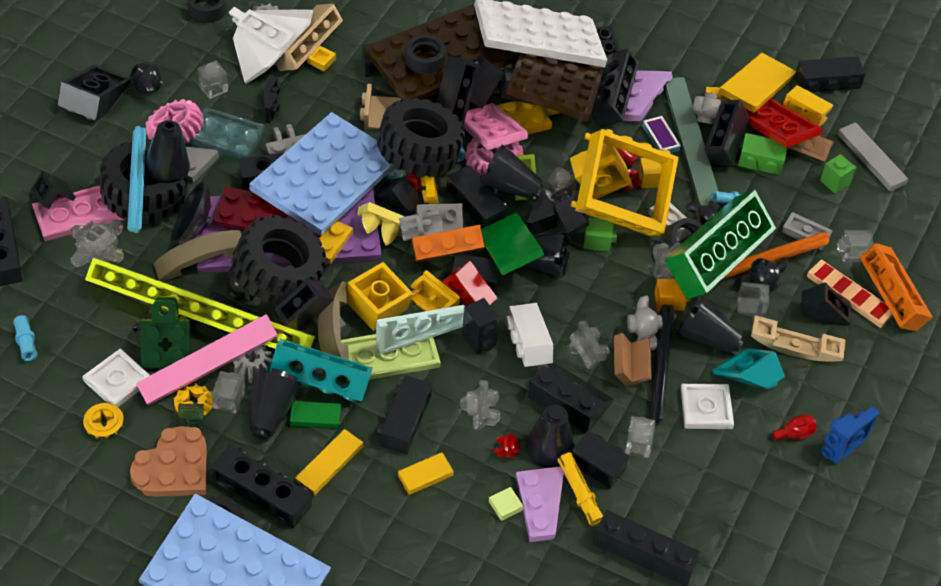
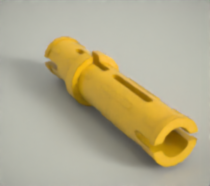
M572 453L560 456L561 458H558V462L575 493L578 507H581L590 526L600 523L603 515L595 501L596 496L588 488Z

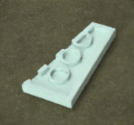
M460 305L376 320V349L379 355L461 328L463 326L465 306Z

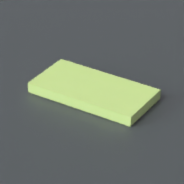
M376 334L341 340V343L348 345L350 361L373 367L369 380L440 368L441 365L434 337L379 355L376 349Z

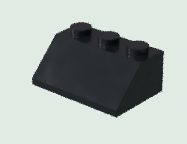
M556 363L543 365L529 382L528 397L545 408L550 405L562 406L568 413L570 423L585 433L593 428L614 402L612 397Z

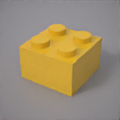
M604 143L592 195L593 199H598L632 184L626 163L616 148ZM587 150L570 158L575 178L580 185Z
M384 262L349 281L346 287L347 304L373 331L376 329V320L396 317L407 311L413 295Z

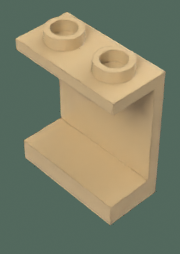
M367 84V92L362 93V105H365V108L360 110V121H364V130L379 131L385 110L394 102H400L401 99L397 97L372 96V84Z

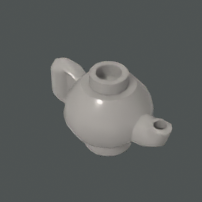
M705 92L704 96L695 97L693 111L698 115V122L714 124L721 104L720 100L717 99L718 95Z
M646 295L640 297L636 312L627 315V327L629 333H635L638 336L636 341L649 338L650 351H654L658 347L655 334L658 332V329H662V317L649 308V297Z

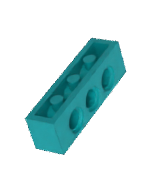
M280 338L269 372L271 373L272 368L295 376L298 379L297 383H302V386H315L327 394L337 393L343 395L349 401H362L373 367ZM299 361L302 363L303 367L299 369L292 366L291 362ZM322 368L325 370L326 375L319 376L315 373L314 369ZM344 375L348 377L349 382L342 383L337 377Z

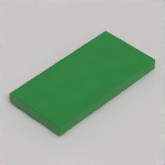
M517 212L481 229L484 247L502 275L544 255L542 248Z

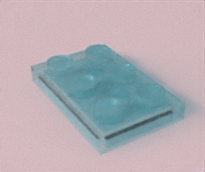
M205 107L202 112L204 126L201 128V132L196 134V138L189 140V143L217 150L220 153L236 158L249 157L263 136L265 125Z

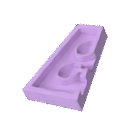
M639 70L636 72L624 121H641L652 107L655 97L662 93L664 90L663 86L673 78L671 71Z
M561 466L516 472V482L520 500L524 506L523 514L530 542L555 539L564 476Z

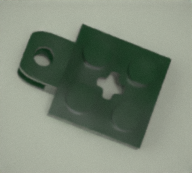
M158 296L152 305V319H141L140 321L141 368H166L191 354L190 319H178L179 304L175 296ZM162 306L167 307L168 310H164ZM163 338H168V342H172L173 345L169 346L168 349H164L163 346H160L159 342H162Z

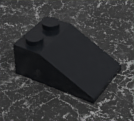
M93 64L61 82L58 106L65 108L68 112L83 115L88 120L96 121L108 113L128 87L131 79Z

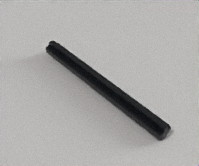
M666 304L662 306L660 313L662 329L658 331V347L656 350L649 421L656 424L662 423L674 314L673 306Z

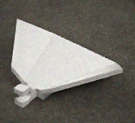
M233 7L229 11V14L233 16V22L237 25L233 41L246 85L267 71L311 23L312 10L252 11L249 9L244 13Z

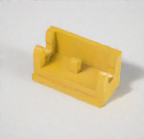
M798 85L786 95L783 103L785 107L818 126H821L828 117L826 115L833 107V104Z
M427 270L410 286L414 289L411 291L413 293L411 301L423 311L460 305V296Z

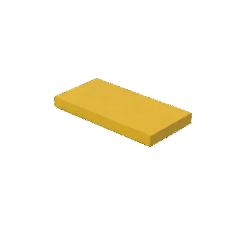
M761 53L722 85L719 94L731 101L742 100L744 107L754 113L795 77L797 71Z

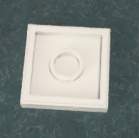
M119 349L82 377L83 381L103 400L119 407L140 391L136 383L150 375L122 349Z
M681 384L680 390L685 429H733L734 420L729 384Z

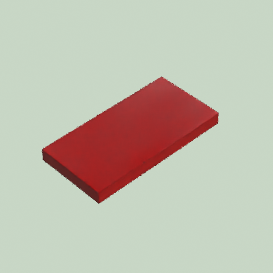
M771 98L754 113L746 109L750 117L747 125L785 148L822 134V127Z

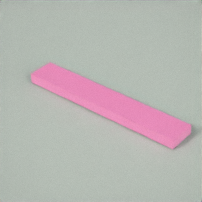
M266 314L136 384L146 404L149 406L272 341L278 335Z

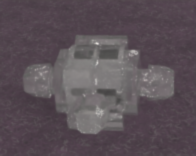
M91 220L86 226L74 225L71 228V234L76 239L77 251L72 255L71 263L77 268L87 262L91 264L93 258L106 262L111 260L120 263L124 259V253L118 246L117 236L123 231V224L118 220H114L108 225L103 222L95 224Z

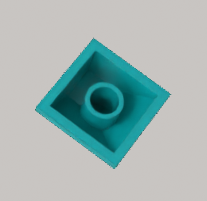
M746 348L712 370L715 375L752 386L764 387V389L775 387L778 384L777 382L785 377L775 351Z

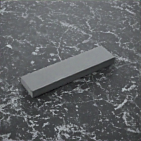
M856 122L839 129L837 135L889 191L907 184L908 178Z

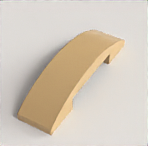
M754 316L751 337L775 351L814 361H842L844 358L845 339L822 334L820 339L778 328V321Z

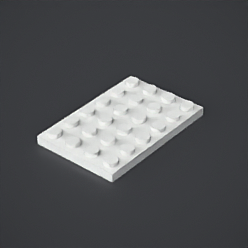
M475 0L474 6L486 47L599 67L606 66L607 58L593 19L584 15L574 16L567 12H552L546 8L536 9L529 5H514L508 1Z

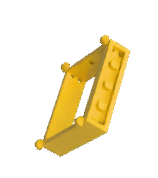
M600 129L592 134L585 133V139L589 140L578 199L577 202L571 201V207L576 208L575 211L652 237L663 234L679 157L671 155L668 150L654 149L648 143L632 141L633 139L629 136L615 135L609 129ZM603 143L661 164L662 170L652 218L592 198Z

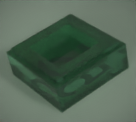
M179 403V427H196L204 430V404Z

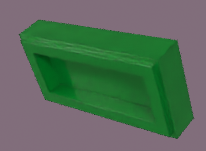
M294 401L291 409L290 426L339 429L341 404Z

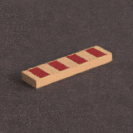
M822 259L808 272L807 277L818 285L826 282L852 309L878 327L882 328L893 317L886 303Z

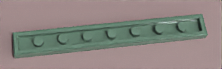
M672 78L670 82H666L664 89L697 203L708 205L712 192L718 191L709 158L704 150L705 145L695 112L693 111L685 78Z

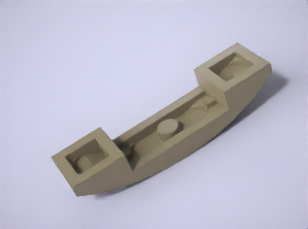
M240 230L221 231L203 235L171 249L153 263L159 281L165 282L181 276V269L223 253L225 258L233 256L234 249L242 235Z
M341 282L328 290L334 300L318 314V338L322 352L349 360L348 345L341 343L340 307L347 304L346 283Z

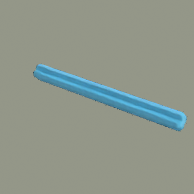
M136 126L135 130H133L127 228L130 232L138 233L142 228L146 129L140 126Z

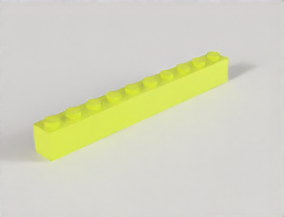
M96 258L92 259L85 279L153 304L158 296H175L179 304V314L230 333L260 318L254 314ZM270 321L278 337L264 345L276 349L281 338L311 348L315 336Z

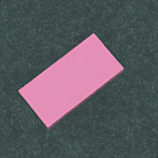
M494 103L484 105L483 109L477 107L467 111L463 125L464 129L487 150L500 147L502 144L507 145L528 139V132Z
M100 185L73 192L76 197L74 201L63 196L56 197L49 209L41 206L39 202L32 204L44 241L124 220L118 217L116 212L112 213L107 208V205L103 203Z

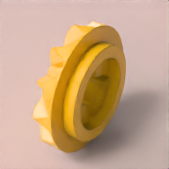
M197 383L194 386H185L184 389L178 390L174 398L176 411L185 418H187L186 414H195L194 409L186 411L188 407L192 406L197 409V416L189 417V419L205 416L210 412L214 403L212 392L206 386L201 387ZM190 396H194V398L197 399L198 406H196L195 403L190 401Z
M100 403L92 406L85 413L83 424L88 435L92 434L97 439L99 437L108 439L109 435L113 433L117 435L119 428L123 427L124 417L122 411L116 405ZM101 415H104V418H106L107 425L105 427H103L100 423L102 419Z

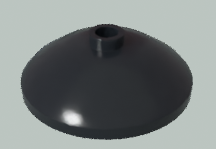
M202 182L197 184L186 199L175 222L171 235V244L179 246L192 240L202 228L206 229L209 225L211 217L208 215L211 201L210 191L206 184Z

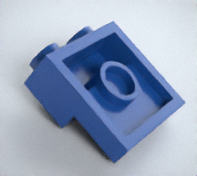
M872 406L866 412L860 411L855 417L850 413L846 414L842 419L837 417L829 426L831 431L824 439L826 443L821 448L822 454L837 465L869 438L880 412Z

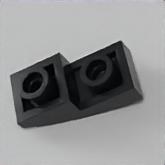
M613 26L596 27L606 58L609 54L618 52V43L614 36Z
M269 75L266 81L263 97L267 123H271L273 117L277 116L280 110V104L278 103L280 87L278 86L277 77Z

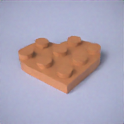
M185 426L164 429L156 448L146 451L141 450L136 453L130 468L132 484L147 496L206 495L207 446L201 430L196 427Z

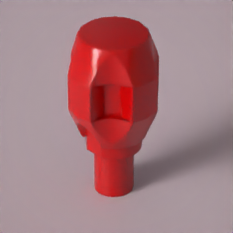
M799 415L793 417L783 428L772 431L775 441L785 437L787 439H803L816 432L817 426L812 415Z

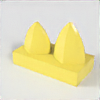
M371 202L359 206L357 215L362 217L363 227L367 234L373 232L381 224V233L385 246L392 243L401 229L399 218L404 217Z

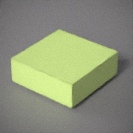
M511 487L489 497V503L501 521L523 511L524 506Z

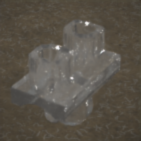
M679 242L675 243L672 247L666 243L657 244L654 247L653 257L656 259L653 274L655 278L675 279L664 259L681 245Z
M580 321L578 329L570 336L572 341L568 345L570 353L579 354L588 369L595 368L598 361L606 360L610 354L607 345H599L597 342L600 338L597 327H589L586 321Z
M481 380L478 389L473 390V392H467V396L460 400L461 409L467 411L468 415H473L474 430L480 431L484 425L495 426L500 420V411L489 408V405L495 406L499 398L498 391L489 389L488 381Z

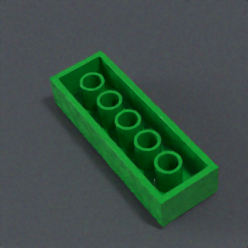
M756 190L734 197L664 260L685 298L696 297L709 292L767 238L776 227Z

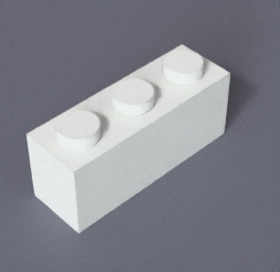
M537 303L509 306L506 326L508 330H511L512 343L516 344L517 357L522 358L525 367L553 363V342Z

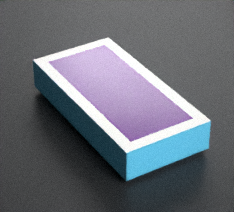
M663 116L643 121L642 127L657 150H668L670 153L680 151L681 145Z

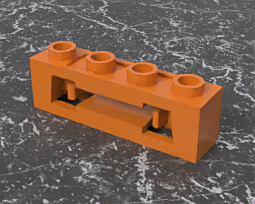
M875 243L859 257L900 328L918 331L933 318L891 247Z

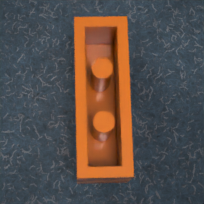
M480 225L413 237L411 240L415 263L455 256L456 253L465 254L480 251L484 248Z

